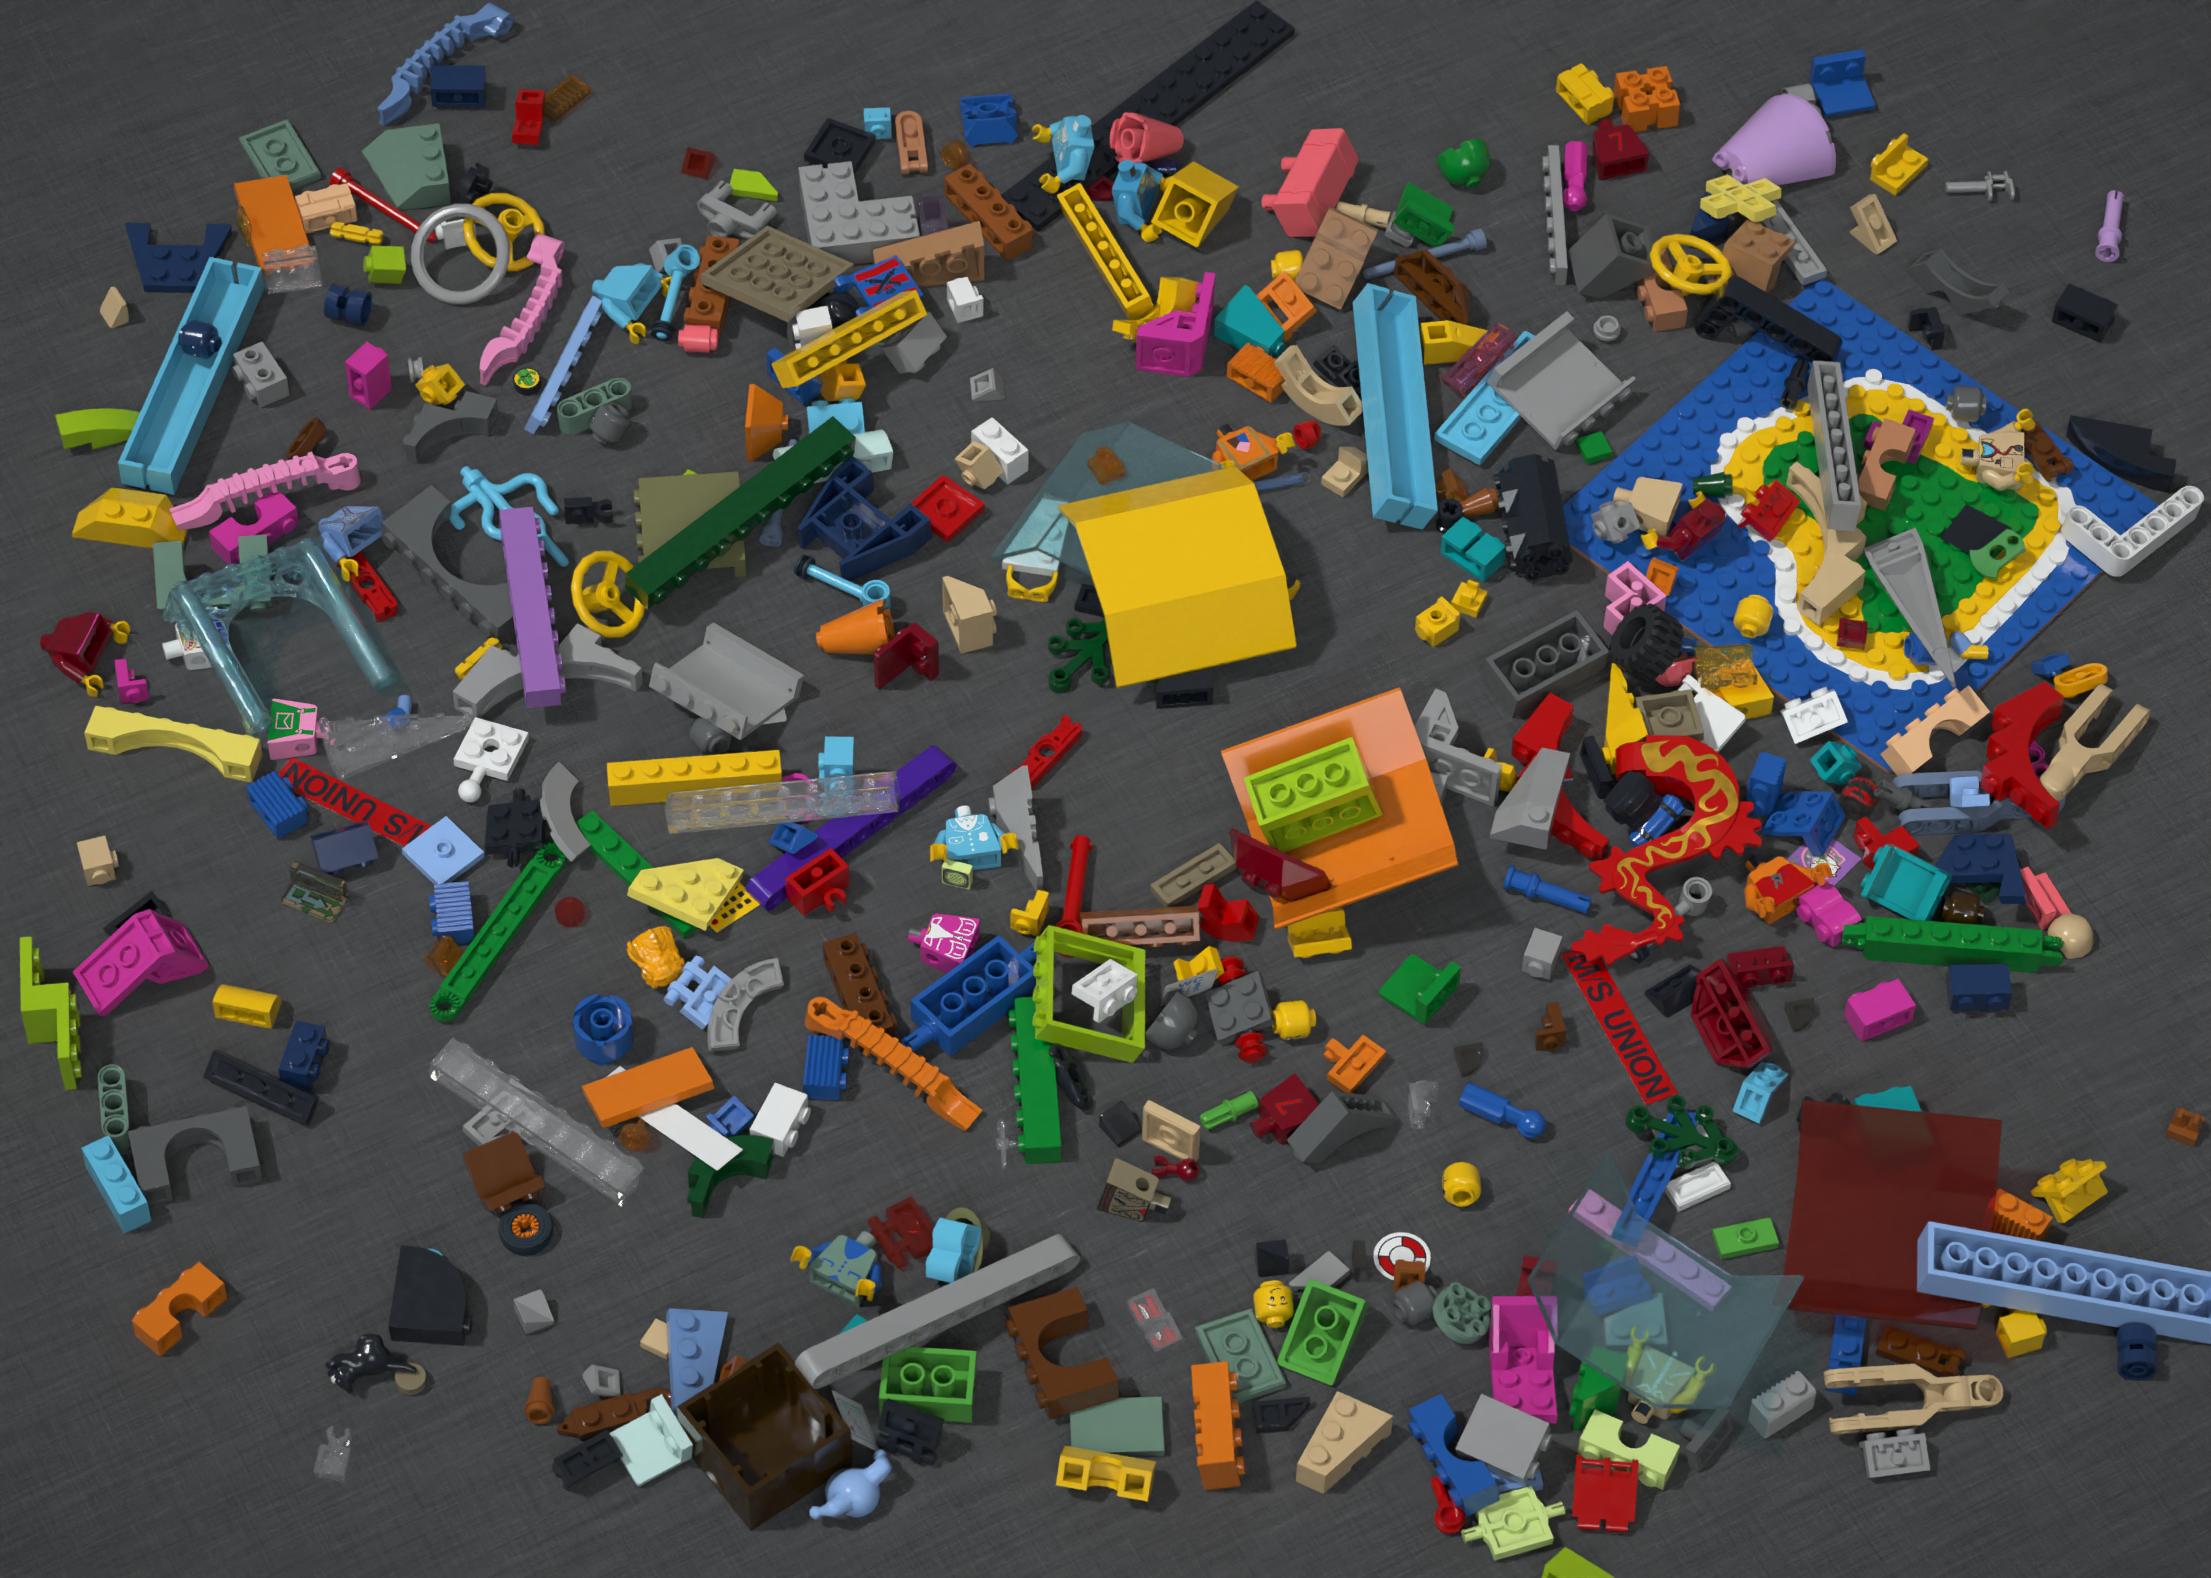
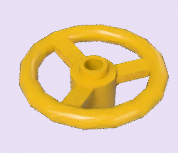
M490 193L476 199L472 205L482 208L491 204H507L520 210L506 209L497 218L508 236L510 245V259L507 271H520L533 265L534 262L527 260V255L513 261L512 243L519 236L523 228L530 225L534 228L535 236L538 233L545 235L544 224L536 210L523 199L508 193ZM465 217L463 222L465 242L476 258L486 266L494 268L496 258L483 250L475 238L474 222L485 225L476 219Z
M1673 234L1663 236L1652 245L1649 256L1653 269L1661 279L1671 285L1672 291L1680 289L1683 296H1687L1690 293L1699 295L1714 294L1727 279L1732 277L1729 260L1722 255L1721 250L1708 241L1692 235ZM1680 245L1702 250L1711 256L1717 264H1703L1696 256L1686 255ZM1666 247H1668L1677 261L1673 273L1666 268L1661 260V252ZM1702 275H1721L1720 279L1714 283L1698 284Z
M594 551L582 558L574 570L571 583L573 605L580 619L593 632L606 638L624 637L637 628L644 616L645 607L635 598L633 612L630 611L620 601V592L614 582L618 566L624 573L634 566L625 557L615 552ZM597 562H606L602 582L588 586L582 591L584 575L590 566ZM611 609L625 623L619 627H609L599 623L590 613L596 614Z

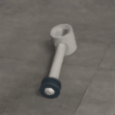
M1693 877L1685 882L1679 898V904L1674 908L1675 916H1683L1684 914L1698 916L1705 912L1712 895V887L1707 880ZM1690 894H1696L1701 899H1695ZM1653 943L1638 948L1629 957L1633 961L1641 963L1650 955L1649 947Z

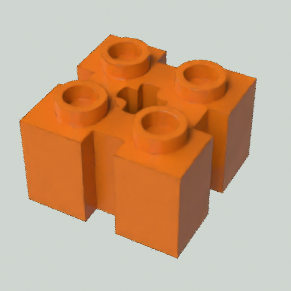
M1667 66L1646 69V74L1639 75L1636 70L1616 73L1613 94L1618 110H1622L1621 119L1623 125H1630L1635 132L1647 131V126L1656 124L1657 129L1678 126L1680 102L1675 89L1671 90L1672 79Z

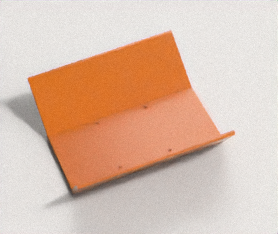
M1400 687L1221 751L1251 837L1264 844L1269 845L1259 826L1243 778L1350 737L1353 738L1367 767L1383 816L1284 852L1323 870L1332 886L1327 891L1291 902L1281 897L1274 899L1270 896L1273 906L1275 930L1459 866L1453 838Z

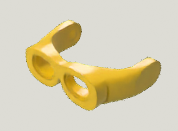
M1009 564L1006 583L1009 597L1036 602H1048L1049 596L1057 586L1058 571H1054L1049 584L1027 590L1012 578V573L1014 572L1013 565Z

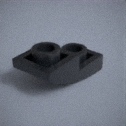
M1335 345L1313 363L1336 386L1353 387L1357 395L1361 392L1358 361L1355 360L1351 363Z

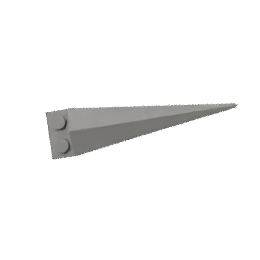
M1916 528L1863 548L1874 576L1949 683L1955 688V676L1929 561Z

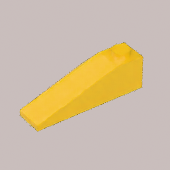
M1614 663L1611 666L1605 741L1604 747L1600 750L1611 775L1616 774L1615 750L1625 743L1646 742V735H1648L1640 709L1634 708V697L1632 693H1627V682L1620 667Z

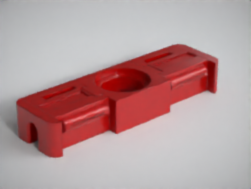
M359 551L354 556L347 557L346 559H352L358 563V576L354 572L349 571V584L362 603H366L374 613L376 621L382 622L398 614L397 601L362 553ZM363 581L375 583L368 589L359 586Z
M1066 715L1061 716V723L1050 735L1045 733L1028 751L1027 759L1018 768L1028 766L1031 790L1082 738L1081 724L1077 722L1072 724L1070 717ZM1048 748L1055 753L1051 757H1043L1039 752L1042 749Z

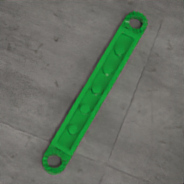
M556 843L544 844V848L539 849L535 857L530 860L440 985V989L430 1000V1012L435 1020L449 1022L459 1015L565 867L566 856ZM548 854H556L560 857L558 861L555 860L552 863L544 860ZM441 1003L453 1005L448 1012L437 1010L438 1005Z

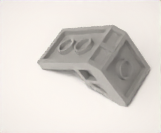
M1435 688L1414 726L1431 772L1448 776L1447 789L1494 807L1499 796L1502 765L1492 759L1472 754L1464 748L1452 746L1458 736V725L1446 692Z

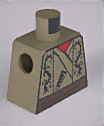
M1115 1158L1097 1210L1136 1221H1144L1148 1209L1166 1214L1171 1197L1155 1192L1159 1180L1157 1176Z

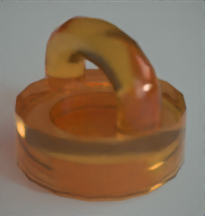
M956 139L942 148L941 157L949 168L957 170L966 164L968 152L964 143Z
M639 1119L635 1124H625L622 1127L619 1141L627 1149L640 1151L647 1147L650 1133L644 1128V1119Z

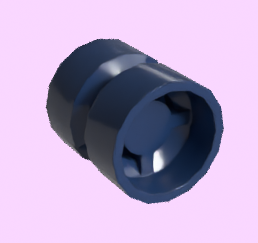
M332 284L325 298L324 315L326 318L338 321L346 318L348 323L364 326L370 315L372 294L370 291L357 288L351 292L348 286Z
M2129 1324L2117 1330L2116 1341L2119 1352L2117 1368L2119 1375L2125 1379L2135 1381L2154 1377L2158 1371L2155 1329L2145 1324Z

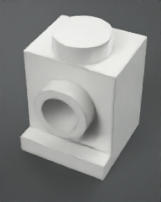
M968 277L957 278L947 282V301L957 323L983 316V297L979 295L976 286H971Z

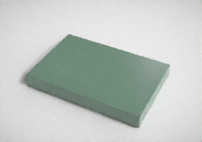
M288 119L239 137L242 149L261 179L287 175L291 190L321 179L319 169Z
M1252 1308L1195 1327V1334L1208 1362L1228 1361L1230 1372H1236L1238 1390H1233V1400H1239V1403L1286 1388V1381Z
M1161 1397L1118 1398L1070 1413L1071 1447L1127 1457L1164 1456Z

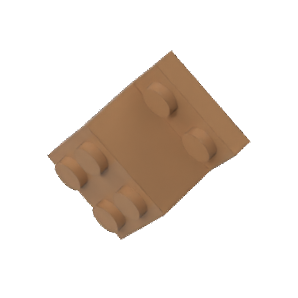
M1329 207L1296 276L1295 283L1304 293L1341 310L1378 229Z
M1747 219L1727 240L1722 255L1730 262L1732 277L1743 278L1769 294L1775 287L1781 262L1793 250L1795 240L1786 237L1782 233L1768 229L1758 222ZM1712 275L1706 281V284L1716 282L1720 279L1721 275Z

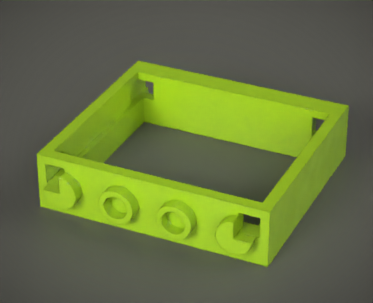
M1048 925L1043 933L1036 937L1034 942V952H1037L1036 963L1033 969V975L1036 977V987L1033 992L1036 1011L1032 1020V1024L1035 1026V1039L1059 1043L1066 1047L1133 1063L1145 1049V950ZM1054 952L1104 964L1111 959L1137 974L1136 997L1132 1002L1122 1007V1038L1053 1021Z

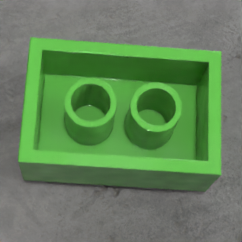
M907 1347L884 1358L879 1394L880 1417L883 1403L889 1398L945 1419L944 1421L972 1423L977 1373L976 1351Z

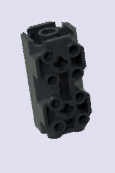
M1538 454L1513 458L1509 462V468L1506 471L1503 468L1499 473L1494 474L1496 489L1499 493L1497 496L1499 508L1503 516L1501 521L1504 534H1506L1505 545L1507 554L1510 557L1512 571L1524 574L1525 579L1530 581L1547 576L1565 574L1569 570L1568 565L1573 561L1555 462L1548 458V462L1543 461L1541 455Z

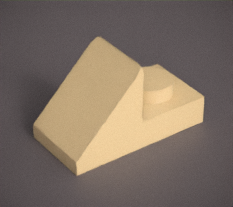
M1869 194L1850 207L1858 223V226L1852 229L1850 233L1874 254L1881 253L1897 242L1876 194Z
M1340 447L1338 461L1322 476L1321 484L1339 496L1344 497L1369 472L1367 454L1355 447Z

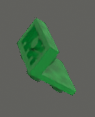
M1410 182L1405 185L1392 221L1393 224L1434 248L1441 246L1455 228V225L1449 222L1453 211L1451 206Z
M1411 954L1379 989L1378 995L1426 1025L1459 987L1461 966L1451 961L1445 969L1441 968L1438 970L1416 955Z

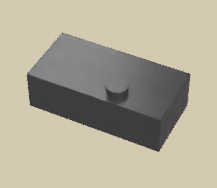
M1575 610L1485 658L1480 676L1509 715L1514 718L1543 702L1549 693L1556 695L1603 670L1609 651L1579 611Z

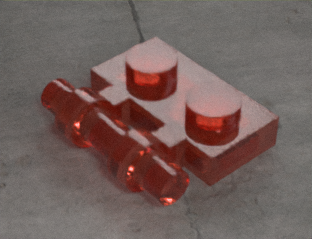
M912 1196L886 1208L888 1220L881 1223L879 1218L874 1216L867 1222L872 1229L871 1234L875 1237L876 1242H880L885 1249L884 1255L889 1262L894 1263L897 1269L907 1265L903 1254L910 1251L914 1259L917 1260L929 1254L933 1248V1227ZM895 1231L902 1239L894 1243L890 1236Z

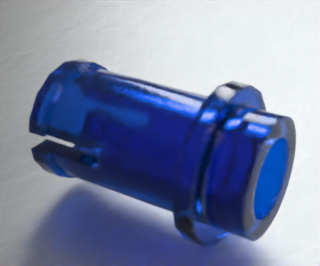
M1168 158V161L1144 163L1162 173V177H1171L1177 173V161H1171V158Z

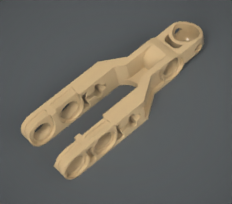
M2099 684L2064 724V729L2059 739L2060 751L2053 758L2047 770L2041 775L2039 781L2054 799L2060 801L2077 785L2086 773L2109 769L2143 729L2149 719L2151 710L2136 704L2099 748L2084 747L2077 741L2086 732L2087 726L2092 719L2099 717L2101 709L2106 704L2108 698L2114 693V690Z
M1916 1364L1842 1368L1823 1372L1825 1388L1915 1383L1923 1391L1925 1397L1924 1406L1919 1410L1890 1411L1876 1416H1865L1864 1413H1860L1852 1417L1838 1419L1829 1417L1831 1434L1914 1429L1919 1425H1923L1936 1412L1987 1408L1998 1404L2003 1397L2002 1384L1993 1375L1937 1378Z

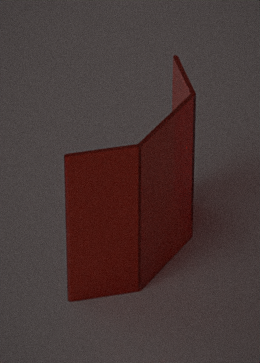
M1802 1100L1797 1182L1784 1274L1773 1308L1976 1330L1983 1303L1917 1292L1918 1238L1928 1221L1992 1233L1997 1196L2002 1120Z

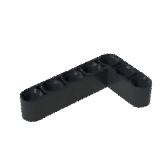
M1735 276L1727 279L1705 304L1695 326L1697 335L1707 340H1713L1736 317L1812 363L1813 361L1835 362L1843 344L1841 337L1745 279Z

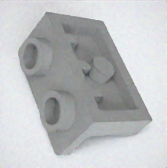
M1914 1428L1896 1431L1897 1437L1885 1438V1432L1866 1435L1867 1441L1859 1442V1447L1863 1448L1867 1478L1930 1470L1925 1433L1916 1434Z

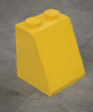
M1193 161L1171 177L1151 223L1198 248L1229 210L1239 186Z

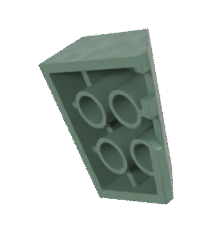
M439 123L385 130L362 150L364 159L369 162L373 173L380 179L385 192L398 210L403 211L451 204L449 180Z

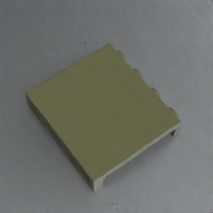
M739 472L638 478L639 489L634 490L635 506H640L641 511L635 512L636 528H642V533L637 534V549L643 550V555L638 556V563L740 487ZM738 540L725 555L717 556L713 559L706 569L734 567L735 577H746L744 540Z

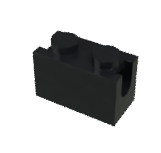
M2069 283L2055 304L2052 323L2101 343L2114 323L2115 317L2113 315L2118 308V304Z

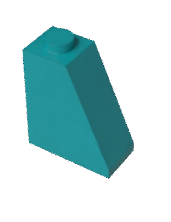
M1247 285L1241 288L1215 318L1214 336L1239 350L1246 343H1250L1254 347L1262 348L1273 358H1278L1284 351V330Z

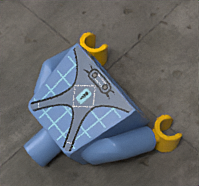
M346 506L330 517L321 519L319 522L320 542L331 559L336 564L341 565L342 579L347 582L350 581L349 571L354 572L358 576V563L355 560L346 558L354 556L382 536V522L387 518L381 513L380 507Z

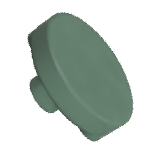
M1454 1282L1436 1296L1433 1305V1315L1439 1328L1450 1339L1462 1344H1472L1481 1339L1489 1329L1490 1315L1488 1311L1491 1309V1304L1485 1296H1478L1471 1289Z

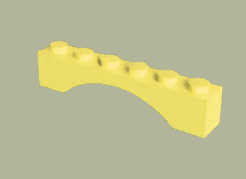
M95 706L84 732L88 750L117 755L141 747L164 746L179 748L206 759L226 778L251 783L263 756L260 739L254 738L251 735L228 733L222 729L214 730L200 727L196 724L174 722L167 718L159 719L145 716L141 713L119 711L112 707Z

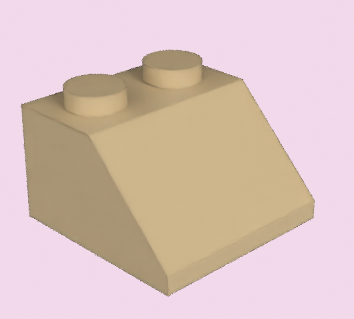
M950 576L942 577L943 613L960 653L963 654L993 645V633H996L993 616L997 615L993 600H988L983 589Z

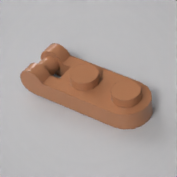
M903 111L895 119L901 175L909 174V171L928 173L922 119L914 111ZM918 157V160L908 161V158Z

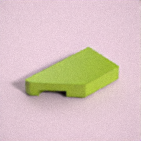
M740 169L733 170L730 181L733 189L731 195L778 201V192L760 172Z

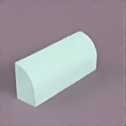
M884 430L854 434L856 440L853 456L871 470L872 473L891 469L893 450ZM793 446L774 449V460ZM841 462L837 466H835L831 474L845 462ZM831 474L825 478L821 477L814 483L828 481Z

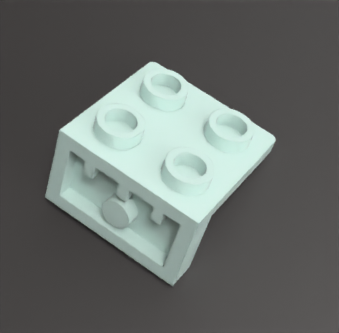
M662 1394L651 1400L650 1412L610 1433L623 1454V1457L620 1458L637 1486L647 1483L692 1458L693 1444Z

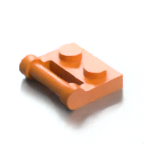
M1286 271L1281 273L1256 295L1284 330V342L1289 340L1293 332L1318 311ZM1272 298L1289 318L1284 324L1268 306V301Z

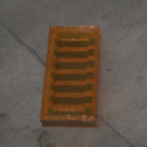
M572 74L546 94L544 116L555 123L591 94L590 87Z

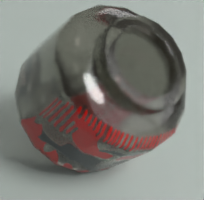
M1862 777L1852 778L1838 798L1839 804L1848 818L1853 820L1862 819L1865 816L1869 818L1880 802L1881 798L1874 795V789H1878L1873 780Z

